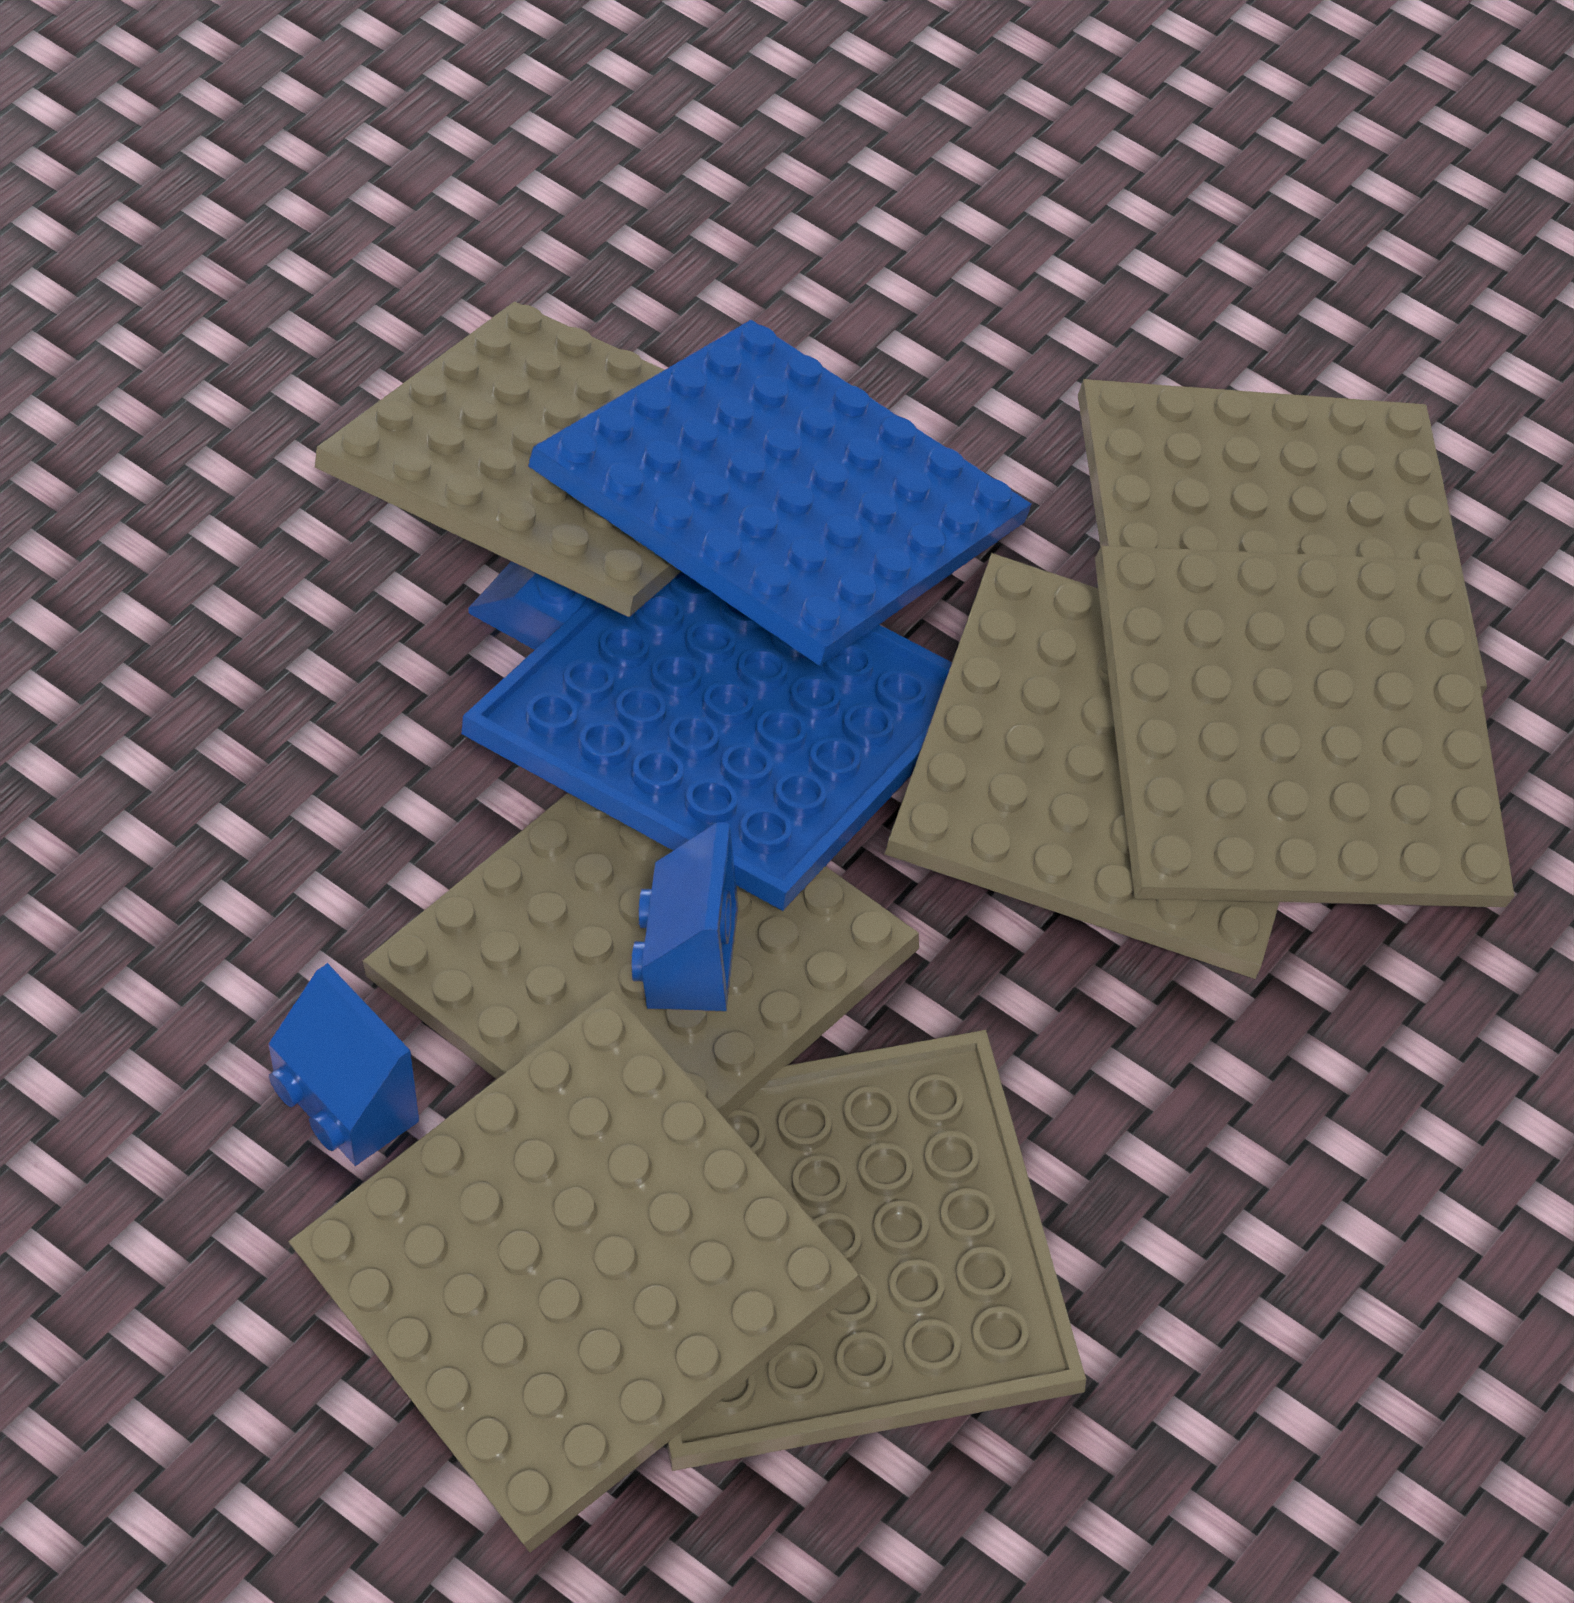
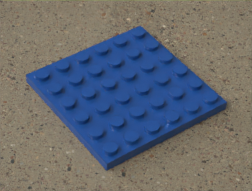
M753 320L742 324L535 445L528 467L819 666L1025 523L1032 505L1013 492L1004 482L993 479L964 460L957 451L947 448L917 429L908 419L897 416L870 398L864 390L850 385L824 368L818 360L804 355L777 337L771 329L759 325Z
M681 571L630 617L591 599L463 715L461 734L671 850L677 849L715 823H730L736 886L783 911L912 775L952 662L878 625L819 666Z

